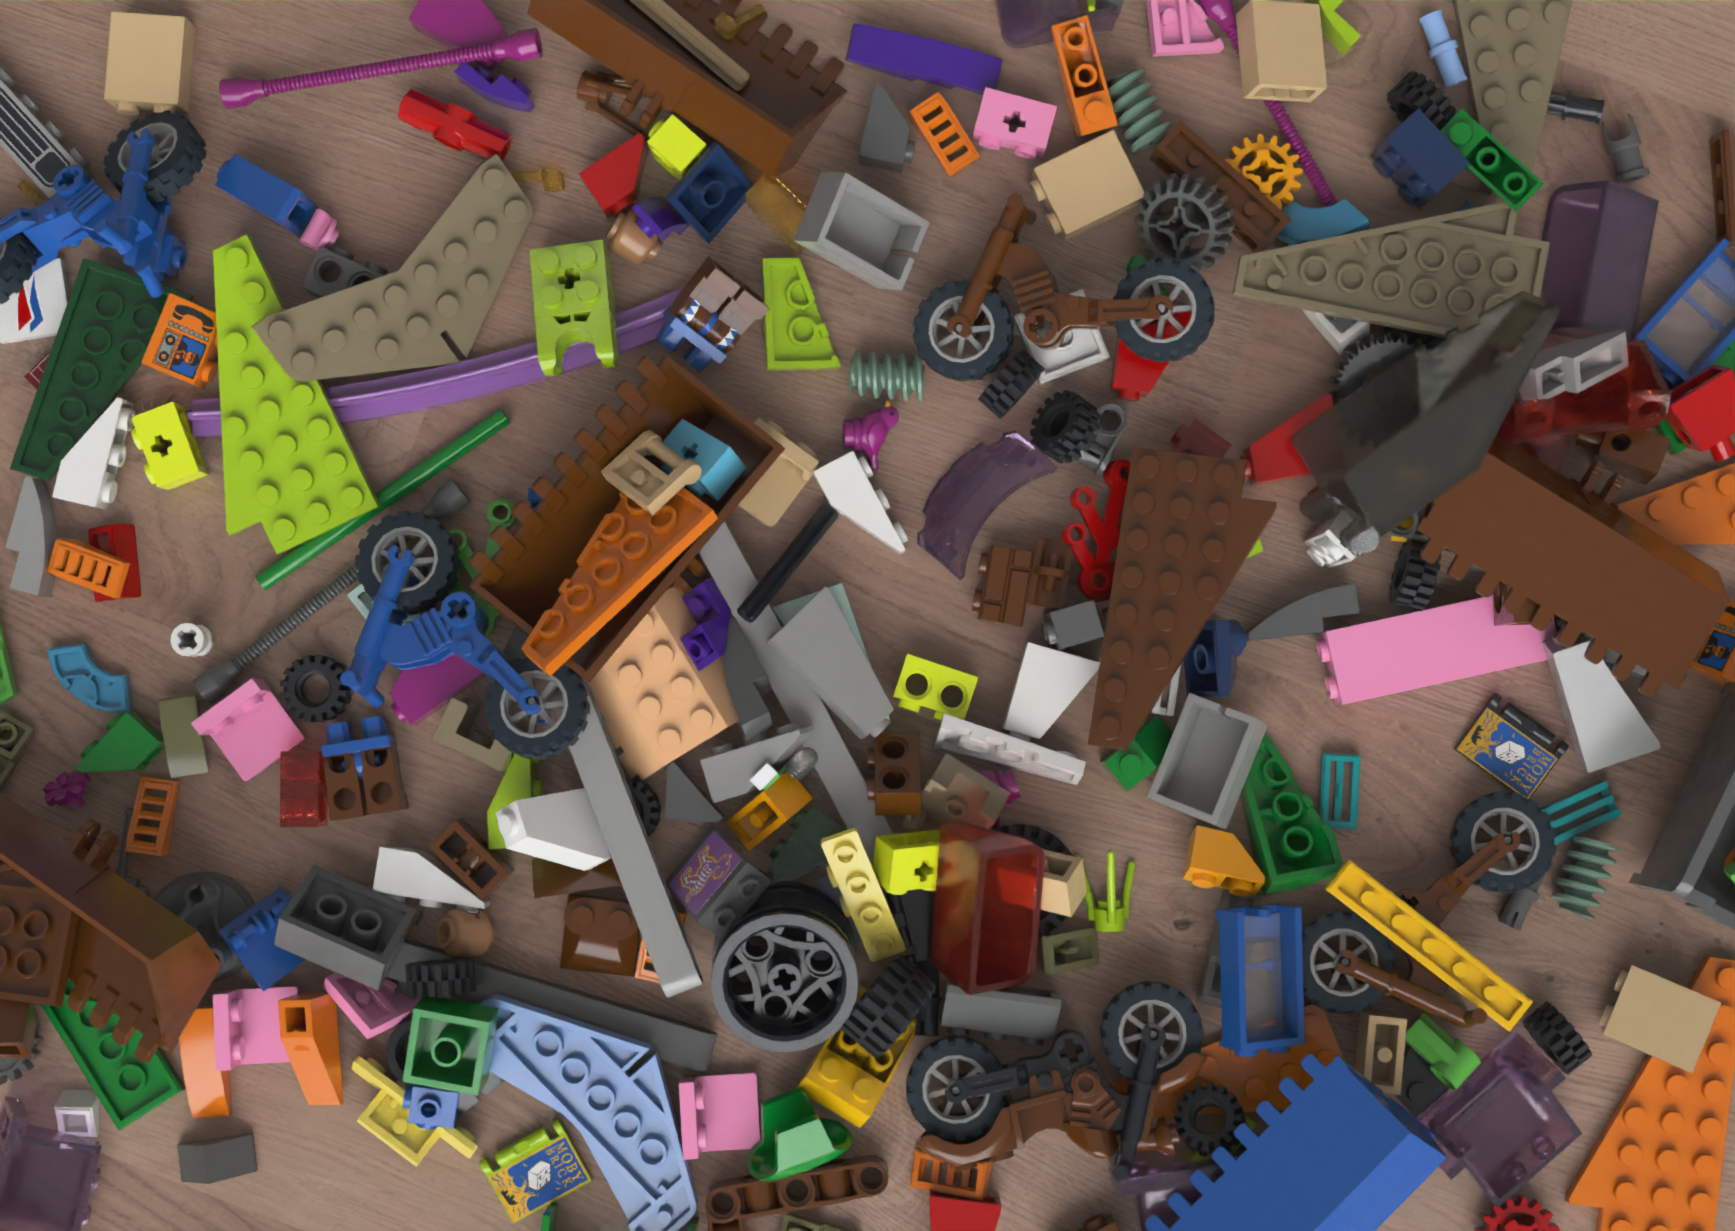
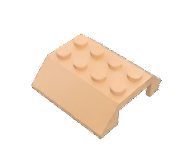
M675 587L668 589L589 682L600 714L605 719L604 724L614 750L622 747L624 751L618 758L631 779L639 775L641 780L646 779L675 759L727 727L737 723L726 684L723 656L706 668L698 671L680 638L698 625L682 599L684 594Z

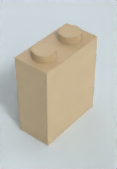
M1250 0L1236 14L1243 98L1311 102L1327 89L1319 4L1305 3L1304 0Z
M111 12L104 100L113 106L117 113L124 115H139V110L153 111L156 115L165 110H170L172 114L175 111L188 114L196 27L185 16Z
M1114 130L1033 168L1032 181L1029 182L1034 198L1037 202L1043 200L1049 214L1045 215L1051 232L1054 235L1059 233L1063 242L1137 207L1138 203L1145 199L1143 196L1144 190Z
M1633 965L1629 972L1622 970L1614 987V991L1620 993L1614 1007L1607 1004L1599 1025L1605 1027L1603 1035L1693 1073L1721 1002Z

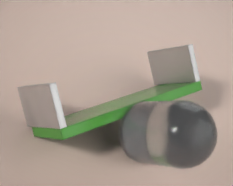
M803 747L794 756L791 755L777 771L767 762L749 781L760 791L762 789L766 791L785 770L795 779L801 780L816 766L818 754L811 747Z

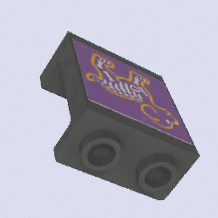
M712 825L667 878L666 884L698 923L722 939L730 927L744 916L769 886L771 880L747 860L741 853L742 849L737 843Z

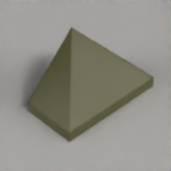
M1095 927L1042 936L1041 969L1044 974L1051 975L1099 965Z

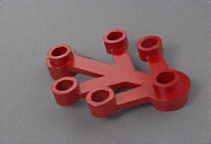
M1126 459L1109 462L1103 471L1104 481L1110 487L1102 521L1093 506L1096 496L1091 488L1079 487L1070 494L1071 505L1079 511L1096 544L1094 558L1084 543L1087 538V530L1083 524L1078 522L1066 524L1062 528L1061 538L1065 544L1070 546L1081 568L1077 578L1078 587L1090 599H1102L1111 592L1116 560L1110 564L1108 563L1112 549L1117 547L1121 526L1118 528L1117 526L1127 489L1131 464ZM1122 467L1126 471L1125 480L1122 479L1120 476V470ZM1081 492L1086 495V503L1084 505L1079 501ZM1072 528H1075L1078 533L1075 541L1070 536ZM1096 574L1100 576L1101 580L1099 587L1094 583Z

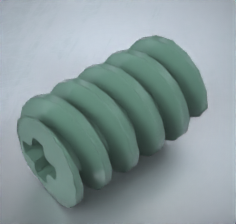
M1144 68L1123 72L1106 82L1111 101H1116L1113 104L1114 113L1117 115L1123 114L1117 121L1119 126L1122 128L1129 127L1124 133L1126 141L1136 140L1130 147L1133 154L1145 151L1159 144L1165 138L1163 132L1171 125L1169 121L1161 123L1157 121L1164 113L1163 108L1152 110L1150 107L1158 99L1157 95L1145 96L1144 94L1152 86L1151 82H1138V79L1145 73Z
M856 350L850 363L848 397L854 386H856L861 398L865 397L870 387L875 399H879L883 389H886L890 400H894L898 390H901L905 401H909L912 392L916 391L919 402H922L925 365H922L919 354H915L911 364H908L905 353H900L896 363H893L890 352H885L882 361L878 362L875 351H871L867 360L863 361L860 350Z
M1574 836L1572 842L1580 850H1568L1566 855L1575 864H1563L1561 868L1570 878L1557 879L1556 884L1564 890V893L1553 892L1551 898L1559 904L1560 908L1595 920V916L1587 910V907H1600L1601 903L1592 894L1605 893L1606 889L1597 881L1598 879H1610L1611 874L1602 867L1603 865H1615L1617 862L1608 854V851L1621 850L1593 838Z

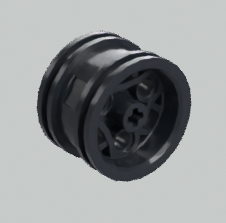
M781 881L770 883L744 916L730 927L722 939L715 935L711 975L713 1002L721 1020L733 1034L746 1043L766 1051L787 1053L806 1050L823 1043L835 1034L849 1018L857 999L859 983L854 933L848 918H846L840 906L821 890L796 882ZM757 935L765 938L766 943L761 946H753L747 940ZM821 950L831 954L828 959L823 961L815 960L812 957L815 952ZM746 970L751 981L740 982L735 975ZM818 988H821L820 991H818V992H817L816 994H814L813 996H810V997H809L810 994H812V993H813L814 991H816ZM772 996H779L785 1001L783 1003L771 1002L767 999Z

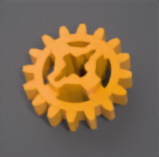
M1258 134L1253 144L1247 137L1243 138L1241 141L1242 150L1233 146L1229 151L1233 159H1225L1226 162L1280 210L1282 209L1281 201L1288 205L1293 201L1294 197L1290 192H1297L1301 187V184L1294 179L1302 175L1303 169L1294 168L1293 165L1300 157L1298 154L1289 156L1286 153L1290 148L1289 143L1284 144L1280 148L1277 146V136L1274 135L1269 143L1264 142L1263 135ZM1252 154L1250 166L1238 168L1241 160ZM1270 155L1275 157L1281 164H1278ZM1258 169H1261L1263 175L1269 176L1265 182H1261L1260 176L1254 175ZM1285 182L1282 190L1271 197L1272 186Z

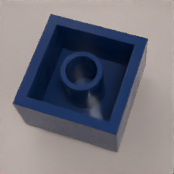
M1419 108L1390 133L1370 155L1374 160L1373 165L1378 173L1385 178L1390 177L1399 187L1398 192L1403 200L1409 205L1415 204L1419 210L1470 164Z

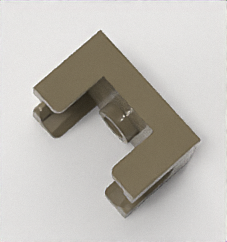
M452 697L432 739L496 770L506 771L514 753L506 749L496 739L492 744V738L472 729L468 733L480 710L479 704L466 698L459 700ZM519 723L514 724L519 730L528 733L529 728Z
M946 753L921 790V815H906L900 826L910 832H918L926 818L958 837L957 841L960 842L958 862L965 865L985 830H990L997 820L1010 792Z

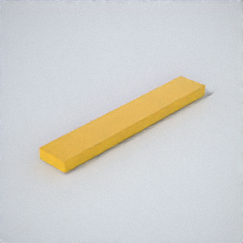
M1346 859L1324 889L1477 1008L1485 1010L1490 1018L1510 1032L1533 1003L1531 999L1350 859Z

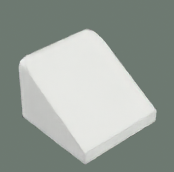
M63 1090L54 1107L59 1135L97 1137L99 1134L100 1100L94 1090Z

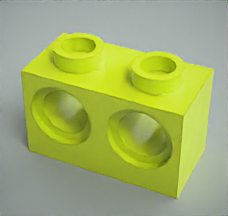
M673 114L667 121L664 119L659 120L648 135L650 139L647 142L654 160L678 181L707 149L706 143Z
M907 654L893 697L900 699L899 707L919 713L921 706L934 710L933 718L941 721L944 713L965 720L978 677ZM920 674L926 679L927 689L922 695L914 696L907 691L906 680L910 675ZM947 686H956L962 692V701L954 708L947 707L941 699V693Z

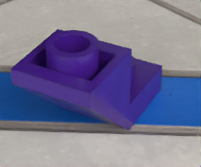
M713 578L700 583L687 596L684 595L682 597L698 626L680 638L698 671L706 668L723 656L726 649L731 609Z

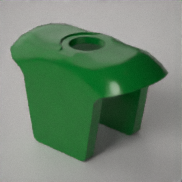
M797 1088L761 1103V1139L752 1147L747 1155V1169L754 1178L761 1181H775L806 1172L839 1157L852 1145V1136L850 1131L839 1121L819 1118L804 1089Z

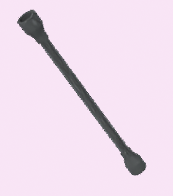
M450 479L436 491L429 504L422 508L421 513L425 514L428 518L439 520L442 517L457 513L470 500L453 479ZM354 564L353 567L342 573V576H338V579H334V582H331L330 585L328 584L327 588L324 587L323 591L320 590L319 594L317 593L309 599L308 603L305 602L304 605L293 611V614H290L289 617L278 623V626H274V629H270V632L268 631L266 635L264 634L260 637L259 641L256 640L255 644L252 643L251 646L244 650V653L241 652L236 658H230L224 664L204 671L193 680V684L198 692L209 703L219 699L228 691L234 679L243 673L242 670L247 667V664L250 665L251 661L254 662L266 650H269L270 647L281 641V638H285V635L293 631L292 629L295 630L296 626H300V623L302 624L304 620L306 621L310 618L311 614L314 615L315 611L318 612L319 609H322L326 602L329 603L330 600L341 594V591H345V588H349V585H352L353 582L355 583L356 579H358L357 572H359V568Z

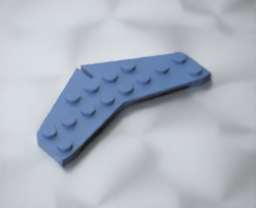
M499 994L489 995L479 1003L480 1005L499 1008L490 1072L562 1113L581 1132L629 1220V1229L631 1231H678L691 1220L697 1209L698 1197L688 1161L683 1160L682 1139L658 1050L631 1073L628 1069L650 1050L652 1044Z

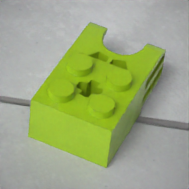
M604 240L529 249L538 360L545 376H557L562 373L565 352L570 346L578 342H588L595 346L596 355L601 360L603 368L618 367L619 353L612 262Z

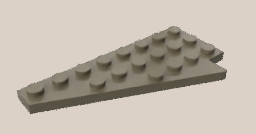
M1453 0L1475 121L1532 172L1573 0ZM1488 188L1489 196L1496 195Z
M1505 202L1242 255L1238 260L1232 295L1527 354L1530 352L1550 242L1513 235L1517 212Z

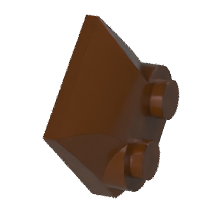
M568 894L567 907L564 912L565 926L560 968L635 977L640 930L629 901Z

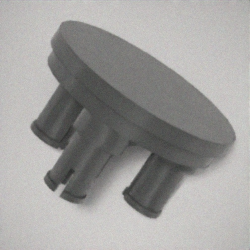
M204 871L183 875L168 883L158 893L154 900L196 929L222 964L212 983L224 980L244 967L218 933L219 930L255 905L252 897L242 885L226 875Z

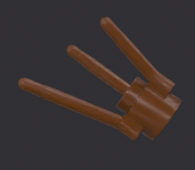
M585 70L578 83L577 98L587 102L586 110L599 113L633 135L641 133L645 142L650 139L648 134L601 106V103H609L612 93L628 95L632 88L616 85H629L625 82V79L620 75H611L598 71L596 74Z

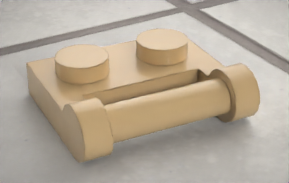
M648 430L635 439L601 472L609 483L653 516L686 484L691 485L697 482L701 476L702 469L693 460L683 459L664 445L659 435ZM646 455H654L673 469V471L667 475L644 457Z

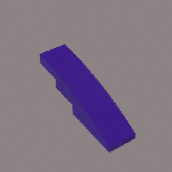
M857 23L852 25L845 61L909 81L920 79L948 89L959 87L981 95L984 94L985 87L996 90L1002 64L1001 58L968 48Z

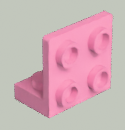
M251 678L191 722L199 735H210L243 781H250L305 740V735L265 680Z
M269 987L264 992L261 988L225 989L213 994L215 1070H232L244 1064L290 1062L280 1037L278 1000L299 994V987Z
M755 1072L682 1076L679 1082L683 1160L698 1159L701 1152L752 1149L759 1142L761 1135L758 1083Z

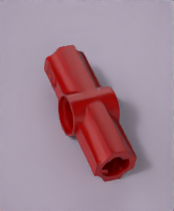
M410 89L404 95L399 105L397 116L399 120L431 134L435 140L454 150L462 152L464 149L484 159L497 154L501 161L505 160L513 138L511 134L478 120V117L472 112L456 104L447 103L445 105Z

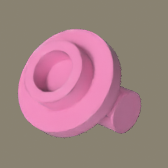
M316 209L299 240L300 243L306 247L313 248L315 251H318L319 247H325L329 250L340 233L335 228L337 220L330 217L325 211Z

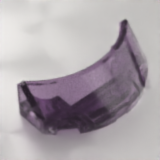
M1016 431L1003 433L999 441L989 446H986L983 442L979 443L956 460L931 491L922 511L927 517L924 528L918 532L917 544L961 581L965 576L966 562L973 541L991 513L1016 490L1037 478L1054 473L1057 467L1036 445Z

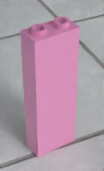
M1493 595L1489 597L1471 599L1319 633L1320 640L1316 641V649L1320 662H1326L1329 677L1324 678L1328 698H1334L1335 705H1344L1548 660L1542 641L1552 638L1553 634L1557 631L1554 618L1553 622H1549L1543 631H1539L1531 625L1494 626Z

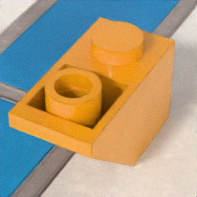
M1196 825L1188 840L1182 879L1192 881L1193 885L1200 888L1219 887L1228 889L1231 894L1240 897L1256 895L1264 884L1265 876L1233 833Z

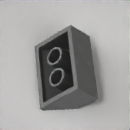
M313 865L279 917L274 945L378 991L397 959L416 916L417 909L317 865Z
M945 976L940 1025L946 1026L948 1033L956 1035H969V1030L984 1031V1037L989 1039L1006 1040L1007 1035L1022 1036L1021 1042L1043 1045L1044 1039H1054L1062 999L1053 990Z

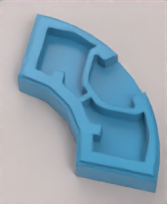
M1343 199L1332 206L1319 209L1303 207L1293 201L1281 210L1291 221L1276 238L1288 244L1296 245L1364 231L1371 226L1369 220L1347 199Z
M88 644L47 649L48 658L55 676L61 685L86 705L101 711L115 713L133 712L129 675H114L102 669L92 658Z

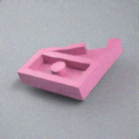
M1146 0L1152 57L1220 53L1224 49L1222 40L1215 38L1205 22L1208 19L1205 12L1194 0Z
M339 973L326 977L323 985L326 992L367 1040L412 1018L413 1009L422 998L417 997L414 1000L396 991L398 984L386 978L378 991Z

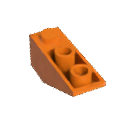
M1088 15L1052 25L1051 30L1065 101L1075 137L1118 125Z
M302 992L278 1000L280 1037L308 1105L344 1104L336 1002L327 992Z

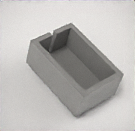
M821 172L793 241L878 289L903 290L914 259L907 256H890L889 253L890 251L918 253L930 222L846 172Z
M1189 693L1147 798L1226 830L1268 725L1258 718L1229 707L1226 709L1218 703Z

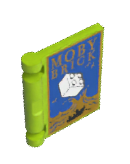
M560 1118L552 1121L553 1128L558 1136L551 1139L547 1128L543 1126L495 1152L494 1156L501 1166L500 1168L494 1170L487 1157L479 1161L481 1169L486 1174L513 1224L593 1180Z

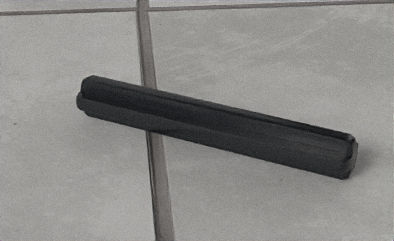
M825 503L816 511L737 609V613L741 618L749 623L757 619L838 518L839 514L834 508Z

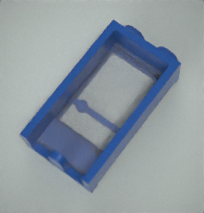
M1725 238L1711 245L1702 258L1627 339V346L1631 349L1630 354L1643 365L1651 366L1658 373L1659 381L1671 390L1710 367L1735 339V262L1723 253L1724 249L1730 244Z
M1269 904L1216 909V919H1219L1222 1007V1040H1219V1046L1235 1050L1236 1056L1252 1057L1257 1056L1260 1049H1267V1052L1286 1053L1290 1051V1046L1304 1045L1301 907Z

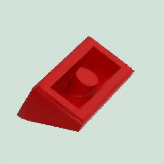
M110 524L88 529L89 545L130 563L120 599L94 591L95 602L140 597L141 584L134 525ZM108 566L107 573L105 576L104 583L106 584L111 570V566Z

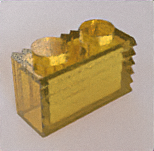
M765 173L745 193L747 207L752 208L753 213H757L758 218L763 219V224L768 223V228L773 229L774 234H778L779 239H784V244H789V249H794L795 254H801L805 247L794 242L793 239L806 206L775 176L771 177Z

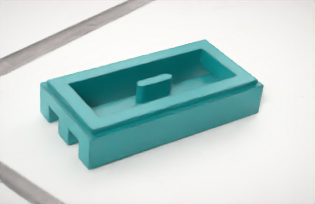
M1321 753L1318 815L1324 824L1328 823L1330 828L1357 830L1361 755ZM1331 761H1335L1332 820H1328ZM1344 762H1350L1347 821H1341Z
M1606 781L1597 782L1540 808L1542 812L1545 811L1550 815L1599 792L1600 799L1550 821L1551 828L1554 827V829L1604 806L1607 811L1556 833L1554 845L1621 815L1619 808H1616L1614 804L1615 799L1607 789L1609 786Z

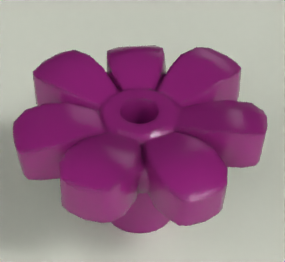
M73 771L69 776L66 772H63L56 778V782L52 781L45 785L43 788L46 794L44 800L50 807L58 804V806L68 804L71 810H77L85 803L82 798L86 794L83 787L90 784L91 779L84 772Z

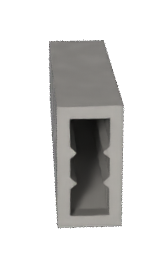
M825 586L767 644L860 740L869 734L875 738L890 724L886 717L894 709L835 598Z
M1560 631L1554 633L1552 638L1542 641L1577 760L1588 773L1661 749L1658 739L1612 675L1603 659L1599 664H1593L1585 659L1584 653L1590 641L1582 632L1570 648L1558 643L1557 636Z

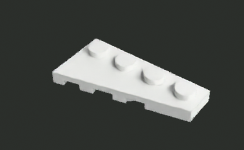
M945 713L933 747L938 750L1077 785L1082 778L1086 761L1077 759V756L1073 753L1053 751L1035 743L1027 742Z

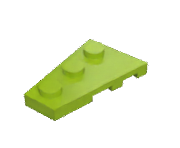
M762 258V297L770 309L763 316L766 371L840 369V362L831 346L828 331L816 307L815 297L800 258Z

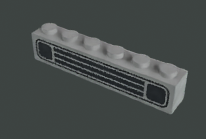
M0 66V146L49 199H52L57 193L53 187L55 176L67 166H81L93 180L95 177L86 168L91 164L77 148L73 147L69 150L62 142L66 137L64 133L51 120L44 123L37 115L41 108L26 93L20 96L12 88L17 82Z

